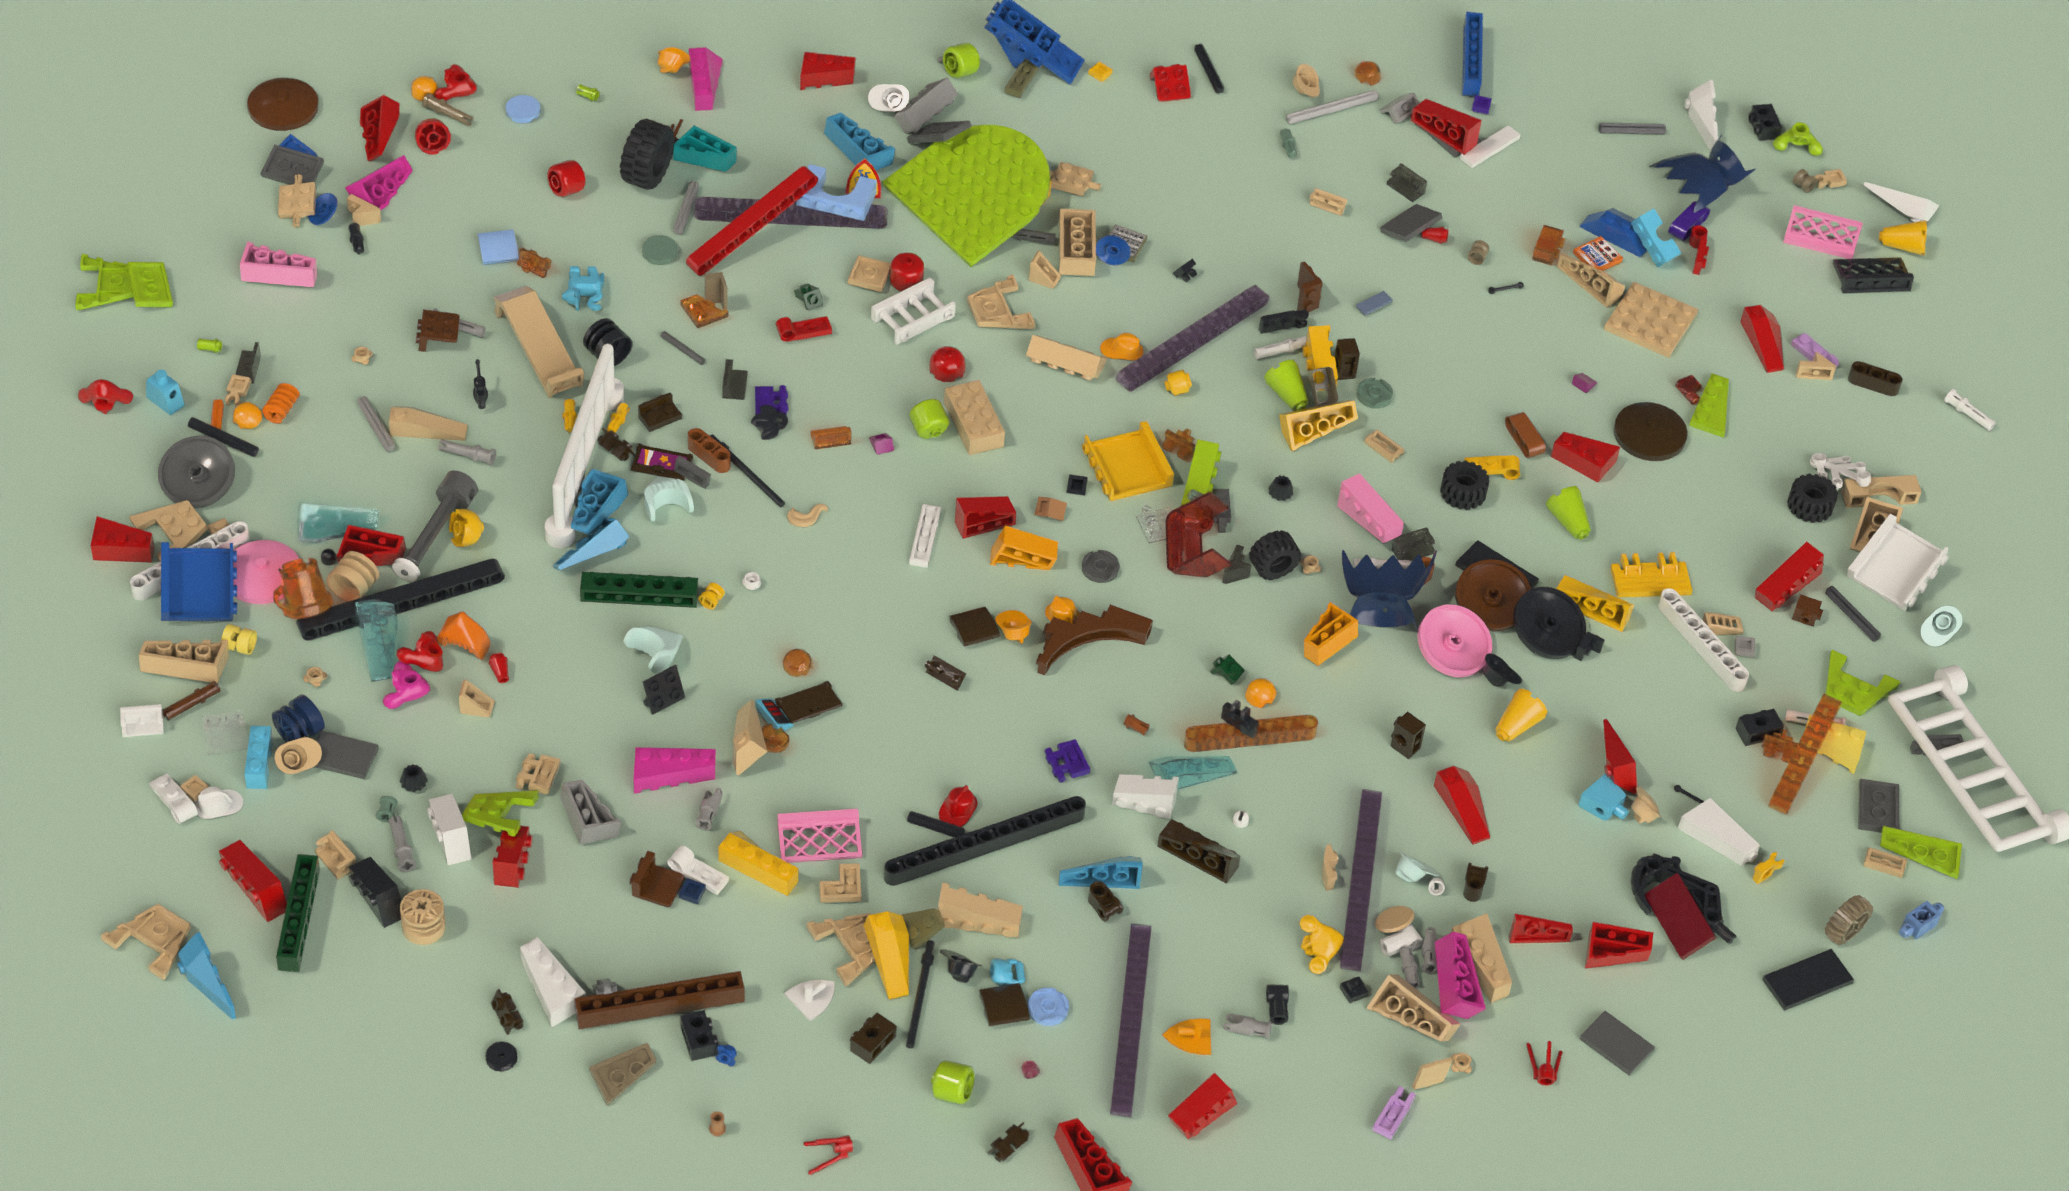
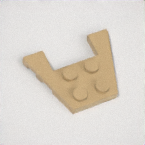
M1014 275L1008 276L1002 282L1000 280L995 282V285L988 289L985 287L967 296V303L978 327L1035 329V322L1031 313L1012 315L1003 296L1004 293L1018 291V284Z
M188 500L129 517L133 526L140 530H144L157 523L173 544L169 548H187L189 545H193L208 530L206 523ZM161 552L156 555L161 562Z
M157 904L136 915L134 920L116 926L117 929L112 932L103 933L101 940L112 948L117 949L132 935L160 953L148 967L151 973L165 980L191 927L188 922L160 904Z
M870 913L846 916L841 920L825 919L824 922L814 923V921L807 923L806 928L815 941L835 933L853 961L838 967L836 971L845 987L875 962L863 926L868 915H871Z

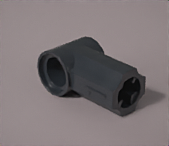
M1267 984L1266 1002L1269 1003L1270 1021L1274 1025H1282L1288 1022V985Z

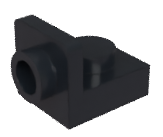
M1587 632L1577 648L1575 659L1582 661L1584 656H1589L1592 650L1600 653L1605 640L1598 635Z

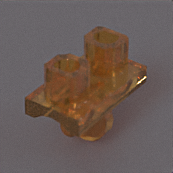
M521 248L517 265L522 267V271L525 273L532 272L541 278H545L552 261L547 257L542 258L538 256L537 252L532 249Z
M1187 428L1183 432L1178 430L1177 433L1166 430L1164 433L1165 440L1162 444L1164 450L1172 452L1175 446L1178 447L1179 450L1176 454L1184 461L1190 455H1194L1195 444L1193 443L1194 438L1190 436V429Z
M1783 729L1782 734L1775 732L1773 736L1766 734L1762 743V747H1764L1763 756L1773 758L1775 751L1783 753L1781 757L1783 762L1791 763L1794 756L1796 757L1800 744L1792 742L1793 737L1786 736L1787 730Z

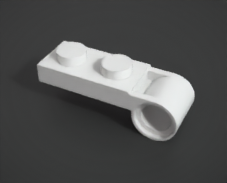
M168 774L149 782L151 789L170 809L173 818L178 824L198 815L194 803Z
M679 846L667 861L673 871L684 874L685 878L706 884V889L716 895L729 882L727 875L694 858L693 852L686 846Z

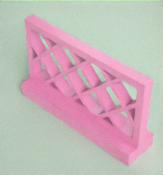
M1794 205L1783 243L1852 259L1863 222ZM1795 213H1801L1805 217L1799 219ZM1817 217L1820 218L1822 221L1816 223L1813 220V218ZM1808 220L1812 225L1805 227L1802 222ZM1837 222L1839 226L1833 227L1830 223ZM1798 224L1801 229L1794 228L1792 226ZM1826 225L1829 229L1822 231L1820 226ZM1847 227H1857V230L1850 232ZM1816 229L1818 233L1810 232V230ZM1843 229L1846 234L1840 236L1837 231ZM1830 233H1833V235H1834L1836 238L1830 237V236H1826V235H1828V234H1830ZM1850 237V239H1851L1853 242L1846 241V240H1843V239H1846V238Z
M858 809L778 814L777 827L782 860L794 863L862 858ZM846 826H855V832L851 836L843 831ZM826 827H832L836 830L831 837L822 831ZM811 828L816 833L809 839L802 832L805 829ZM783 830H792L796 834L789 840L783 836ZM838 834L847 839L842 846L834 841ZM818 835L827 840L822 847L813 842ZM799 836L807 842L801 849L793 843ZM851 842L857 847V852H848L844 848ZM830 843L838 849L834 854H829L824 850ZM811 845L818 851L814 855H808L804 850ZM789 846L797 851L794 856L785 857V850Z

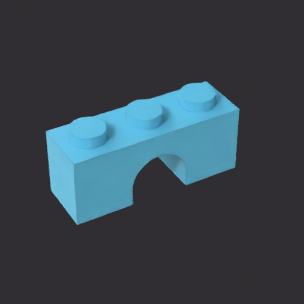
M1652 209L1632 221L1631 225L1650 254L1652 261L1657 267H1660L1680 255L1681 252L1673 238L1668 241H1662L1658 238L1656 229L1663 222L1656 210Z
M271 726L250 727L244 773L247 789H267L269 778L268 757H271L273 746Z

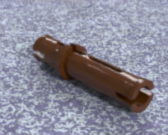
M213 681L201 689H195L194 693L162 709L163 715L169 721L193 706L205 703L206 699L220 693L221 690L218 684Z

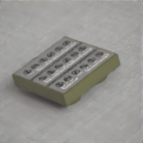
M1114 225L1109 235L1118 236L1128 243L1131 254L1127 261L1133 263L1148 237L1118 225Z

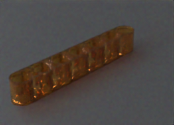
M1827 694L1822 695L1771 797L1768 807L1787 815L1840 709L1842 701Z
M1313 715L1257 720L1259 721L1258 732L1253 739L1227 723L1191 726L1185 731L1184 748L1189 752H1201L1308 741L1316 736L1318 720Z

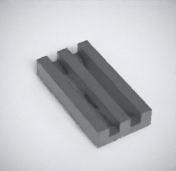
M681 456L676 459L675 472L704 489L708 487L711 477L710 473Z

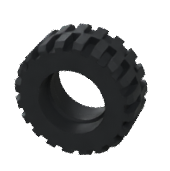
M647 118L635 124V127L632 128L630 135L627 137L623 154L621 155L620 174L626 183L646 190L654 189L658 186V183L662 181L663 176L666 174L673 155L675 138L671 127Z

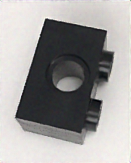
M1769 709L1740 716L1735 729L1744 745L1749 746L1780 738L1784 725L1775 709Z

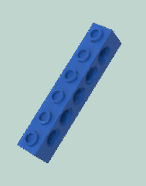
M1466 12L1463 26L1462 95L1475 96L1480 93L1482 83L1483 13Z

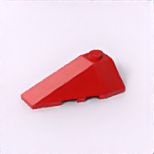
M385 95L361 107L360 126L364 129L362 136L366 139L365 151L369 162L382 156L400 115V103Z
M1762 305L1744 307L1740 323L1765 371L1770 373L1784 370L1781 329L1774 314Z
M1603 719L1606 752L1604 770L1606 776L1610 777L1614 784L1636 794V762L1609 721Z
M1456 766L1438 771L1434 787L1471 844L1474 845L1490 839L1479 788L1470 773Z

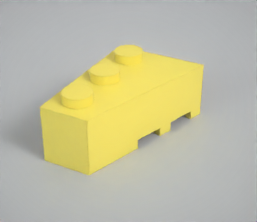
M1809 715L1801 743L1820 755H1827L1833 759V763L1837 765L1839 763L1849 769L1850 773L1854 774L1861 755L1866 731Z

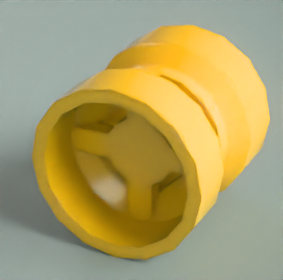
M713 582L709 583L705 588V592H702L699 596V602L705 608L712 610L725 595V591L720 585Z

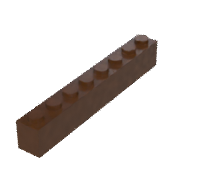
M741 971L616 991L609 994L574 998L578 1029L745 1002V987Z

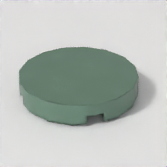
M652 236L643 243V257L652 264H668L677 257V243L668 236Z
M1375 378L1364 379L1359 383L1356 391L1359 402L1369 408L1379 409L1386 407L1390 404L1393 397L1392 387L1382 379L1380 381L1375 380Z

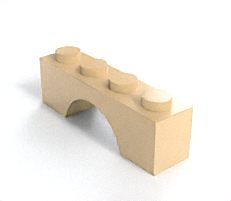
M1916 475L1871 477V482L1866 487L1859 486L1856 480L1850 478L1844 480L1841 489L1846 508L1864 507L1866 498L1873 495L1889 496L1897 501L1899 505L1917 504L1922 492Z

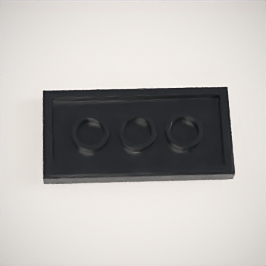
M1479 540L1455 563V566L1464 571L1467 567L1478 561L1500 560L1519 569L1528 580L1531 589L1539 582V578Z
M1832 949L1766 974L1762 979L1784 1011L1850 985L1854 981Z

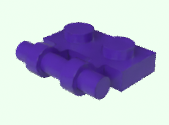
M755 386V415L761 413V406L770 405L777 412H782L787 416L789 405L787 403L788 391L786 386H779L778 392H774L773 386Z
M1076 739L1057 744L1058 751L1053 752L1050 747L1044 750L1046 754L1045 759L1051 765L1052 773L1060 783L1066 780L1064 775L1066 773H1069L1071 779L1090 774V767ZM1062 759L1064 764L1059 765L1058 760Z

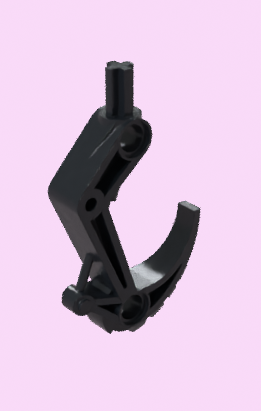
M1653 853L1652 856L1641 857L1637 861V865L1633 867L1631 873V889L1637 904L1646 915L1650 914L1652 907L1645 898L1644 889L1655 881L1662 883L1678 873L1712 931L1728 944L1733 942L1737 936L1723 924L1720 890L1716 884L1682 871L1680 868L1681 859L1677 856L1667 858Z

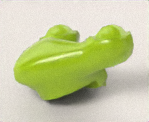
M1803 122L1795 123L1785 133L1776 137L1773 142V146L1777 150H1785L1790 142L1795 145H1808L1809 153L1814 156L1821 155L1823 152L1821 143L1812 135L1807 124Z

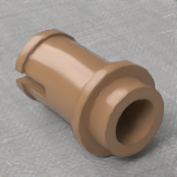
M719 1111L711 1114L709 1131L714 1136H721L726 1131L724 1114Z

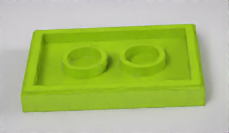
M127 262L126 267L135 307H172L173 300L164 262Z

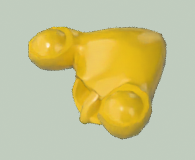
M1305 915L1300 919L1299 925L1302 930L1310 933L1303 938L1301 949L1307 955L1315 956L1309 962V970L1313 974H1321L1326 970L1329 961L1342 947L1344 937L1339 931L1321 923L1314 916Z

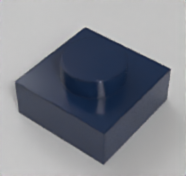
M687 878L679 892V898L698 905L706 890V884Z

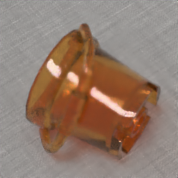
M302 558L292 560L283 564L282 569H278L281 584L274 590L273 600L283 610L285 617L291 619L308 618L319 615L332 607L334 601L330 592L325 587L316 559L308 558L309 563H304ZM282 593L284 599L283 603H281L278 599V597H280Z

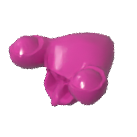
M398 661L391 672L392 683L396 692L385 695L382 702L385 707L395 709L405 702L425 696L430 692L431 688L429 683L410 664Z

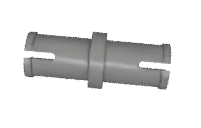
M1404 947L1399 950L1403 964L1401 966L1402 972L1405 974L1406 981L1414 988H1418L1420 986L1417 975L1418 966L1414 961L1413 950L1411 947Z

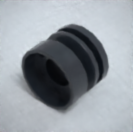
M609 318L596 321L589 327L583 338V345L597 360L602 347L605 344H611L614 351V366L627 358L633 346L631 338Z

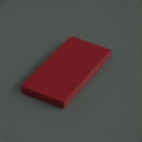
M1678 873L1644 894L1682 960L1717 938Z

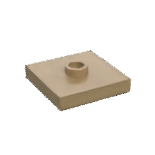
M858 255L848 278V284L882 292L890 275L891 263Z

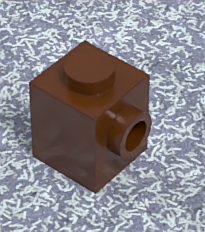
M1800 594L1792 620L1814 627L1815 621H1820L1823 610L1820 609L1822 601Z

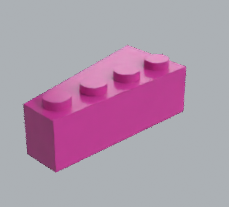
M635 747L634 794L641 793V790L651 789V791L659 790V787L671 785V787H676L680 783L685 782L692 784L715 780L716 749Z
M1451 932L1435 942L1441 1013L1469 1019L1485 1010L1486 1007L1467 936Z

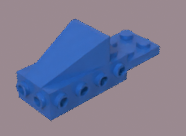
M1013 0L997 1L992 8L994 12H990L985 19L988 22L984 28L995 35L1012 66L1016 69L1026 58L1038 68L1044 65L1068 84H1071L1085 59L1060 42L1061 36Z

